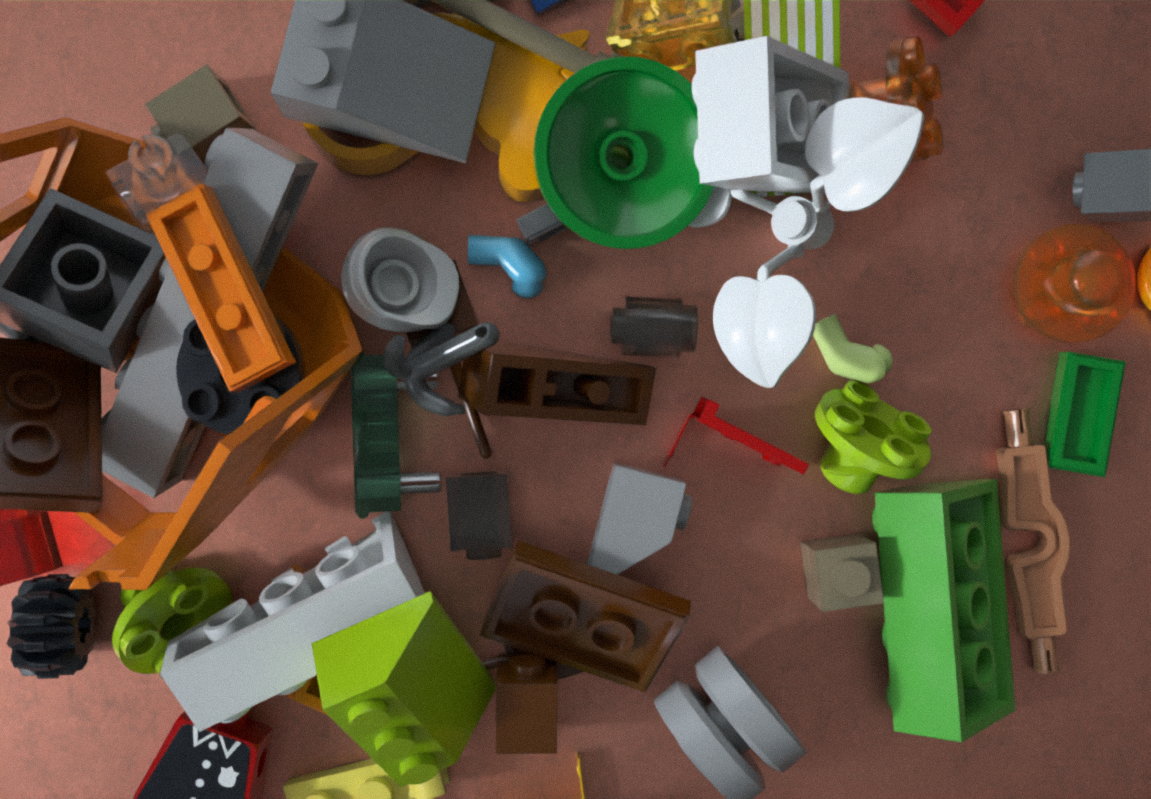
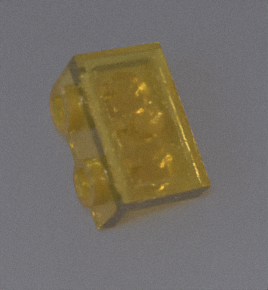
M615 0L605 39L613 51L625 57H641L654 60L673 70L695 67V51L738 42L728 23L733 0Z

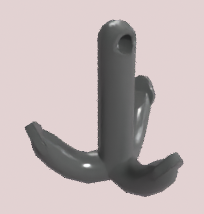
M447 322L423 337L410 350L406 358H404L405 337L394 335L392 341L386 345L383 353L384 367L391 376L404 380L409 396L425 410L441 416L465 414L464 405L457 404L451 399L433 391L427 385L426 378L495 345L499 340L500 333L494 324L485 322L452 338L455 333V327L452 323Z

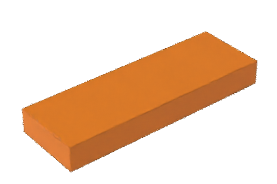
M201 183L147 213L146 216L229 392H241L296 363L213 188Z

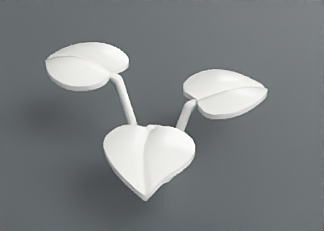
M863 97L848 98L836 102L818 116L812 124L806 139V161L819 174L810 184L813 201L799 196H792L778 204L746 190H730L714 186L706 205L688 225L689 227L701 228L719 222L727 214L731 205V199L734 197L772 214L771 226L774 235L782 243L788 244L787 249L760 266L757 280L744 276L733 277L722 286L715 301L713 325L717 341L732 365L751 381L765 388H775L785 372L803 354L815 330L816 306L813 296L806 286L798 279L788 275L770 277L772 272L794 257L801 258L804 255V249H817L829 241L834 231V218L829 210L830 203L836 209L844 212L861 211L880 202L891 192L905 173L916 152L924 123V113L919 109ZM823 188L829 201L825 200Z

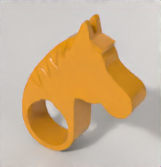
M431 13L495 42V49L475 132L483 145L489 151L499 156V182L504 192L511 199L517 202H532L543 198L536 179L533 161L536 127L542 111L553 93L574 73L458 14ZM576 30L556 36L586 51L590 32L588 30ZM302 122L323 157L334 166L349 173L358 175L382 174L397 168L419 152L387 143H381L368 148L348 147L329 138L321 130L320 126Z

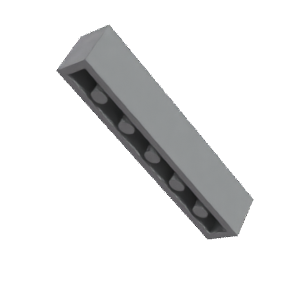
M226 128L224 134L219 135L213 141L207 152L205 166L209 171L203 184L213 188L263 292L318 163L254 129ZM167 258L160 268L159 281L163 284L156 301L143 313L137 325L136 334L141 338L135 353L122 366L116 377L115 389L119 390L113 407L102 417V471L152 498L157 497L182 481L205 427L203 423L194 421L187 416L182 407V397L176 377L177 357L183 342L184 330L195 317Z

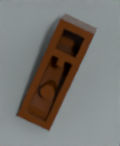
M497 342L495 345L463 360L458 397L483 415L646 425L656 368L649 365L523 344Z

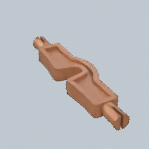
M1030 409L1005 410L1003 414L1008 447H1000L996 451L999 472L1000 522L1008 530H1035L1038 535V543L1033 549L1022 551L1018 554H1010L1005 560V568L1014 601L1016 626L1018 633L1030 639L1033 672L1039 674H1049V671L1057 673L1060 671V667L1058 666L1055 636L1064 635L1067 631L1061 576L1069 559V532L1063 515L1051 499L1046 448L1043 445L1032 444L1029 418Z

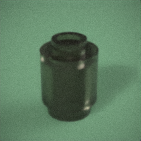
M624 296L622 308H612L610 343L621 344L622 356L679 358L681 352L694 353L698 334V311L696 305H683L681 298Z

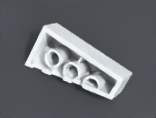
M390 509L371 520L376 528L375 531L352 545L349 539L344 536L324 548L328 555L317 566L304 574L294 572L290 568L272 579V583L261 592L259 601L249 605L247 600L240 598L168 641L160 675L199 732L219 722H233L245 715L252 706L277 694L281 696L288 695L301 688L308 679L317 675L311 643L425 594Z

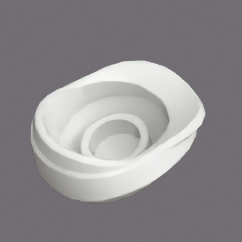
M384 227L369 231L355 242L343 262L341 279L347 303L363 320L380 329L393 332L436 329L446 324L454 312L459 294V275L454 262L438 247L408 230Z

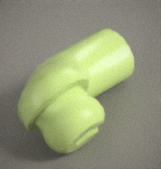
M836 314L816 322L813 337L828 368L835 375L861 383H873L883 379L885 374L890 371L893 365V358L885 346L876 344L870 347L849 342Z

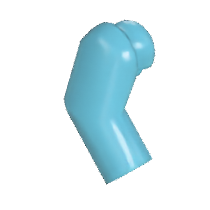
M469 235L468 264L501 266L513 280L512 291L519 297L533 298L542 292V280L547 276L544 262L522 239L505 236Z

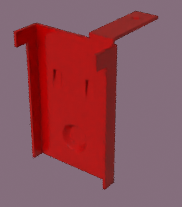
M701 396L693 414L688 413L662 463V466L666 467L692 417L698 422L720 432L724 437L738 441L761 453L762 459L778 467L783 464L804 475L809 466L808 463L716 417L715 414L720 404Z

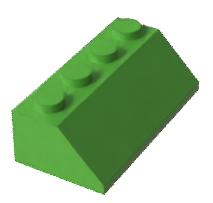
M997 479L906 485L875 492L876 505L873 510L872 520L874 529L878 534L879 570L884 600L885 623L882 629V642L888 653L890 681L887 687V702L892 709L895 732L962 743L1015 711Z

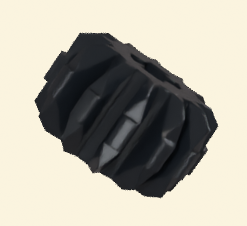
M48 574L47 576L36 577L32 580H25L18 589V596H15L11 601L12 615L11 619L7 621L10 627V636L6 644L12 648L10 660L14 668H19L23 676H37V679H58L61 675H74L76 671L82 670L88 662V654L94 648L93 634L97 630L95 626L97 609L93 606L94 593L92 589H69L75 578L69 577V574Z

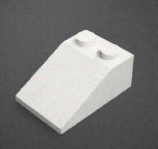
M769 36L695 51L696 74L692 80V95L697 106L698 139L694 146V160L699 171L700 184L730 190L811 193L810 184L819 174L806 161V139L812 124L824 110L836 102L849 98V72Z

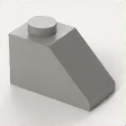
M613 462L587 564L617 575L670 544L675 528L684 530L690 515L692 495L684 494L686 483L679 478Z

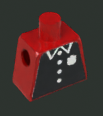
M250 708L245 715L233 722H219L199 732L184 711L175 721L135 792L133 799H262L273 729L269 725L249 719Z

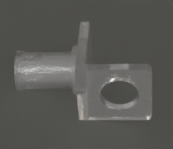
M176 133L166 139L156 135L142 136L146 144L145 149L142 150L140 144L135 140L129 148V159L105 172L116 195L137 226L152 235H155L146 214L204 183L208 173L204 164L181 133Z

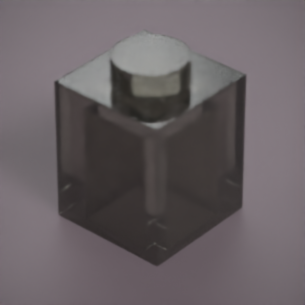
M510 470L455 473L449 475L446 478L451 551L466 550V559L469 560L501 557L502 548L512 547L514 542Z

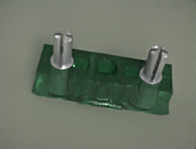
M361 352L350 370L355 513H357L359 518L364 519L368 517L369 512L401 511V494L440 492L442 487L441 483L400 485V482L440 481L442 478L439 472L400 473L397 390H407L404 382H397V378L391 376L383 364V355H364ZM438 373L430 377H438ZM427 381V385L431 389L438 387L439 381Z

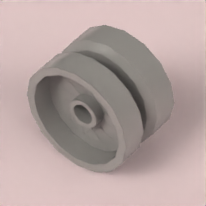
M718 645L695 664L696 676L711 698L712 702L710 704L691 685L680 681H675L654 699V703L660 716L684 753L726 799H753L765 789V780L760 768L748 752L750 748L771 769L782 773L807 753V750L756 685L722 647Z

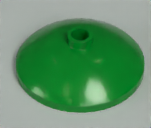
M627 56L594 62L571 75L553 93L545 105L536 127L533 161L536 179L546 203L568 229L578 236L601 246L635 249L652 246L675 236L699 215L706 205L714 186L700 184L699 171L694 160V146L698 139L697 106L692 95V84L680 73L662 63L646 58ZM614 146H621L628 152L629 162L623 169L616 168L610 161V151Z

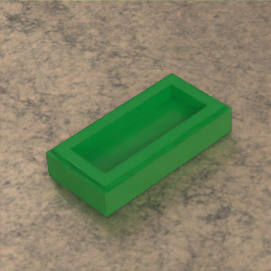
M1069 351L1059 352L1043 446L1046 448L1048 468L1106 477L1126 361Z

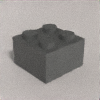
M50 188L0 264V323L117 373L138 337L136 330L140 318L147 308L155 303L163 284L159 281V272L166 256L155 235Z

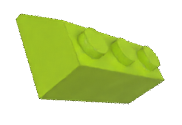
M431 591L311 643L323 711L400 787L427 782L434 778L438 771L457 763L496 690L493 676Z

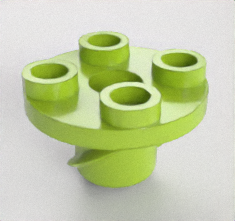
M849 380L843 389H833L826 392L815 409L817 425L831 443L820 460V467L826 479L840 490L852 494H863L870 490L879 475L895 479L917 477L931 459V449L927 441L932 432L929 424L912 412H900L880 400L877 392L865 383Z
M187 568L175 572L171 569L147 590L121 589L120 600L125 609L114 627L112 637L114 651L129 670L141 674L158 673L161 677L160 673L168 641L232 604L233 596L231 589L216 572L206 568Z

